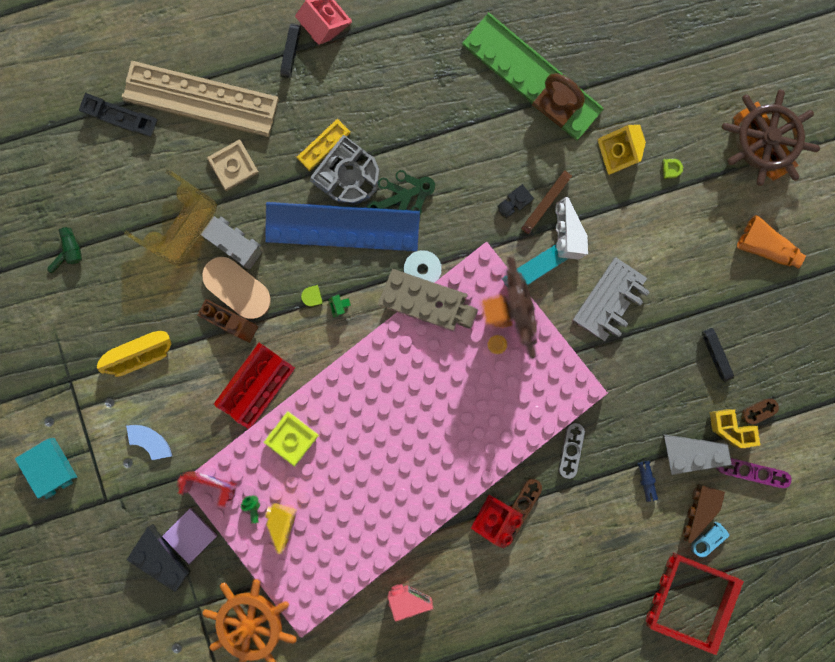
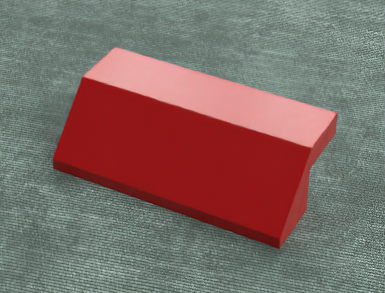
M259 342L213 405L230 415L237 423L249 429L257 421L295 367Z

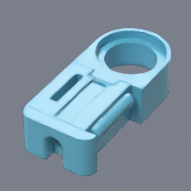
M714 522L716 525L705 535H699L692 542L691 550L695 555L706 557L729 537V533L720 523ZM700 542L706 545V550L703 553L696 551V545Z

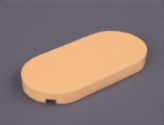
M217 257L206 264L202 275L206 288L240 316L247 319L262 317L269 310L271 298L268 289L236 262L227 257Z

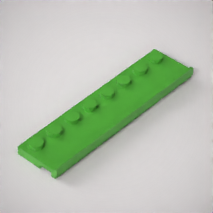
M489 12L462 43L467 50L532 104L545 89L547 76L554 73L564 75ZM583 90L582 92L585 97L584 106L576 110L562 127L576 141L604 109Z

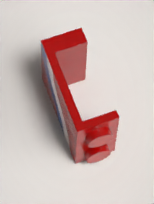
M194 471L185 473L184 476L179 478L177 487L180 489L178 494L189 492L193 481L222 489L217 505L226 507L233 501L237 487L235 483Z

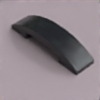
M87 93L84 94L79 107V111L148 137H152L158 121L157 118L128 110Z

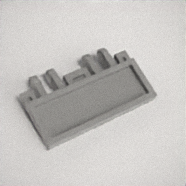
M615 257L573 318V321L603 341L609 336L607 332L602 330L603 328L620 337L622 333L608 324L610 319H613L622 327H627L628 323L619 317L624 314L630 305V302L624 299V297L641 306L643 301L629 291L633 287L642 295L648 296L650 292L641 286L647 278Z

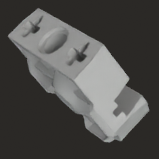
M343 135L310 177V181L339 204L355 206L368 201L376 192L380 171L373 156L367 154L360 146ZM361 154L368 158L363 166L358 165L356 162ZM339 157L342 160L337 164L335 172H333L330 168ZM353 165V170H347L345 167ZM364 180L374 187L369 194L359 188ZM339 184L344 191L337 198L332 192Z

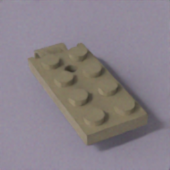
M392 269L378 303L381 307L450 331L455 330L456 323L471 329L478 309L464 304L468 294ZM442 302L443 306L436 308V303Z

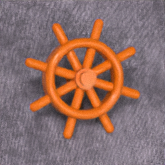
M259 579L253 580L251 593H240L235 596L226 583H221L220 589L228 601L220 608L218 613L207 609L202 612L204 617L216 620V632L219 640L210 645V650L216 651L223 646L230 654L239 658V662L254 661L265 658L267 662H276L270 652L277 646L279 640L294 644L297 640L295 636L282 632V622L279 613L289 607V602L283 601L274 607L269 600L259 595L261 584ZM240 604L249 605L247 615ZM231 608L234 609L239 619L228 616ZM256 608H258L259 610H261V611L263 612V614H261L260 616L256 617V616H255ZM269 621L270 628L260 626L263 622ZM227 624L237 627L236 630L230 633ZM259 634L270 637L267 645H265ZM251 638L258 647L257 649L249 648Z

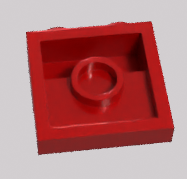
M488 495L471 529L493 544L505 549L506 546L511 544L513 540L512 534L515 529L521 526L523 514L497 498Z

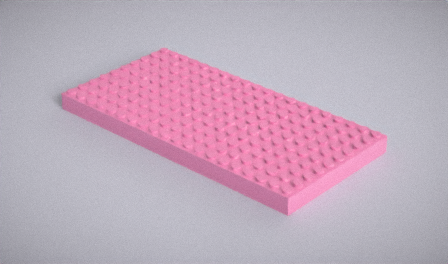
M485 242L435 282L436 284L468 294L464 304L478 309L471 329L456 323L455 330L450 331L398 312L395 313L195 471L237 484L233 501L226 507L217 505L222 490L220 488L193 481L189 494L254 578L260 580L261 587L277 606L283 601L289 602V607L281 613L301 638L607 394V391L534 300V313L537 325V344L534 345L536 351L535 359L528 357L527 348L521 344L514 322L513 326L506 328H492V325L486 324L481 300L500 295L509 297L507 286L501 279L506 275L505 271L508 267L488 242ZM442 302L436 303V308L443 306ZM494 335H501L507 341V349L502 354H493L487 347L488 340ZM287 411L319 434L295 467L263 443ZM255 495L260 503L258 509L259 523L251 524L250 511L244 512L240 506L245 497ZM274 503L297 509L287 546L282 553L277 552L266 525L268 521L265 518L266 511Z

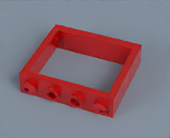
M673 552V555L668 558L666 563L667 571L661 576L659 592H656L653 597L652 603L654 605L652 611L647 613L646 625L654 631L717 655L744 581ZM679 562L729 581L706 642L657 623Z

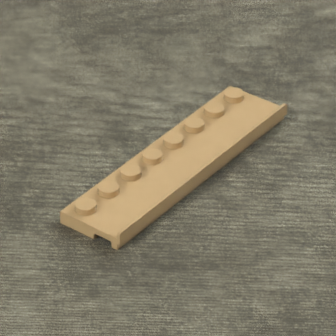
M131 61L126 79L127 84L122 94L124 102L265 137H270L279 101L277 96Z

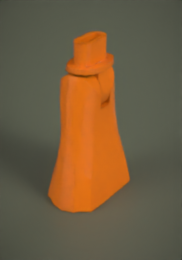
M753 216L744 229L746 233L740 237L737 248L789 267L793 265L799 269L806 255L802 254L799 248L776 232L759 216Z

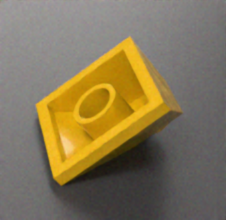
M627 125L597 139L608 175L637 164L642 160L646 142L640 125Z
M274 503L266 511L265 518L268 519L266 525L277 552L282 553L287 546L297 509Z

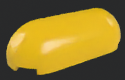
M155 331L115 347L100 358L97 369L102 374L107 373L119 377L157 362L167 356L171 346L170 337L164 331Z

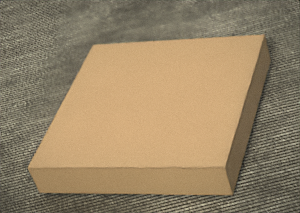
M240 139L207 157L225 191L259 174Z

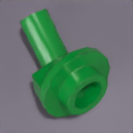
M255 495L247 496L242 500L241 510L244 512L250 511L251 524L259 523V499Z

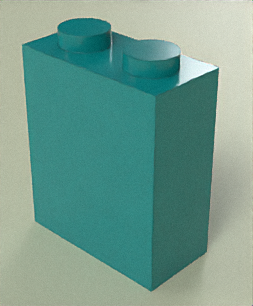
M48 438L14 458L38 499L43 497L48 499L57 494L55 490L60 487L62 489L69 487L73 484L72 480L77 478L55 438Z

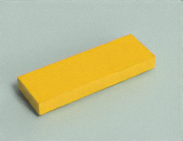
M336 119L296 158L311 172L330 153L343 135L348 137L351 132Z

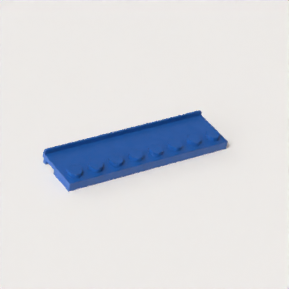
M266 202L265 242L417 251L420 211Z

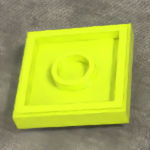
M287 411L263 443L295 467L319 434Z

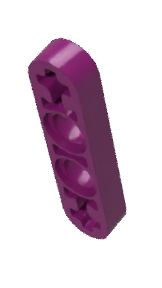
M730 458L731 465L735 466L734 470L726 468L724 471V467H716L717 471L722 474L778 488H787L792 482L791 475L788 472ZM742 465H747L749 468V472L745 476H742L739 472ZM762 469L766 470L768 474L765 480H760L758 477V473ZM783 474V478H786V481L781 482L780 485V481L772 479L773 475L782 477Z

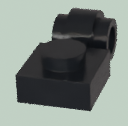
M521 184L507 196L510 200L509 202L505 199L497 206L498 212L502 217L508 218L515 212L514 206L520 211L533 201L534 197Z

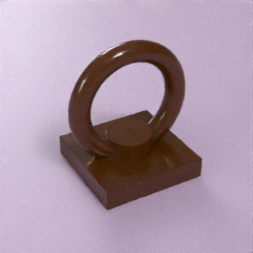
M554 73L547 76L545 89L535 99L532 106L562 128L575 111L584 106L585 97L574 81L564 75Z

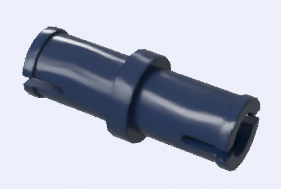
M645 461L646 469H644L643 462L638 463L641 475L640 484L643 485L646 502H651L650 493L652 494L653 501L658 500L654 484L656 480L652 475L650 461Z

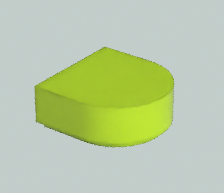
M662 160L664 179H675L682 174L683 164L679 160Z
M318 285L304 289L301 298L307 306L323 304Z

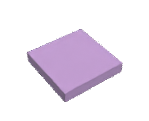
M190 508L162 537L190 564L218 535Z

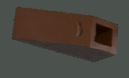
M205 299L197 316L249 343L259 327L208 299Z
M699 484L697 488H694L692 493L693 505L688 509L687 517L689 520L688 524L684 526L682 534L684 541L692 543L721 511L725 495L724 491Z

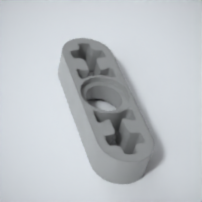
M572 423L567 427L563 443L559 473L567 479L573 478L577 473L585 434L583 426L578 423ZM575 426L580 431V435L576 434L575 437L576 441L579 440L578 444L568 442V439L573 440V434L570 433V430L574 429ZM570 445H574L577 448V453L574 456H569L566 453V449ZM565 457L571 460L575 459V463L570 462V468L573 471L569 472L568 475L563 471V467L568 465V461H564Z

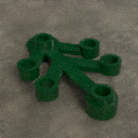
M399 170L395 174L396 180L399 182L406 181L416 187L408 190L389 182L387 178H381L378 181L379 188L388 189L398 194L380 202L371 201L366 206V208H370L371 205H376L377 209H384L401 201L398 210H406L411 197L419 194L415 206L410 211L418 208L421 215V208L426 196L431 195L435 190V182L430 177L417 179L407 175L405 171ZM400 172L404 173L405 175L404 179L400 180L397 176ZM381 180L387 181L386 187L380 185ZM423 183L429 184L428 190L423 189Z

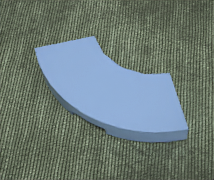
M141 425L126 426L129 445H139L145 448L152 460L172 456L168 443L156 431Z

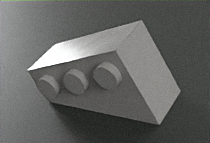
M213 216L200 235L250 270L263 252L259 248L261 245L252 238L250 241L244 237L245 233L238 228H235V230L228 226L230 223L223 217L218 219Z
M664 434L672 474L731 465L728 445L726 443Z

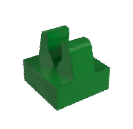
M336 295L328 299L333 318L343 315L345 313L344 309L351 306L349 298L341 300L340 296Z

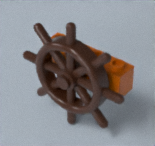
M783 89L777 91L774 104L762 106L758 101L753 103L749 95H744L742 101L747 108L733 117L735 120L734 124H722L723 130L737 133L736 142L739 153L730 157L727 161L728 164L734 165L744 159L749 165L759 169L756 182L758 186L764 185L766 175L774 181L789 173L792 180L797 181L800 176L795 168L799 165L795 160L802 152V149L811 152H818L820 150L819 145L805 142V131L802 124L813 117L814 112L808 110L797 116L792 110L782 106L785 95ZM766 114H772L771 121ZM779 117H781L787 123L782 127L777 128ZM751 123L756 124L757 130L751 128ZM792 129L794 139L783 137L782 135ZM787 146L792 147L791 152L788 150ZM771 155H775L777 157V161L773 162L771 159Z
M508 257V269H506L505 274L509 297L500 295L481 300L485 322L487 325H492V328L511 327L514 322L521 344L527 348L528 357L535 359L536 351L534 345L537 344V325L534 302L531 299L524 276L517 271L515 258Z

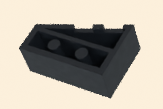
M154 524L146 528L126 559L174 592L181 588L191 572L177 553L171 549L168 542L160 535Z

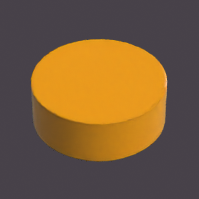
M494 335L488 340L487 347L493 354H502L507 349V341L501 335Z

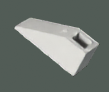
M565 197L557 203L555 208L557 214L558 257L579 260L588 255L587 234L569 198Z

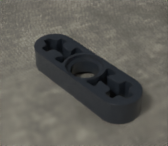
M291 23L289 26L280 70L281 77L291 78L301 25Z
M709 328L702 331V337L719 377L724 383L734 379L733 371L715 330Z

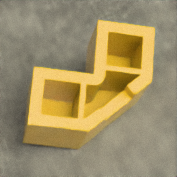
M727 409L709 412L712 431L733 447L761 446L758 427L751 425L738 427L735 410Z

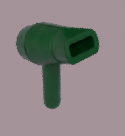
M63 227L58 230L61 238L62 252L48 266L47 271L49 273H53L64 260L70 265L82 261L80 247L75 239L72 228Z

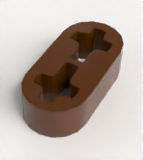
M763 399L745 408L742 412V419L747 424H757L775 415L779 410V405L774 399ZM766 403L773 405L770 408L771 412L769 410L762 411L763 408L767 407ZM749 411H758V414L753 416L754 420L748 419V416L750 415Z

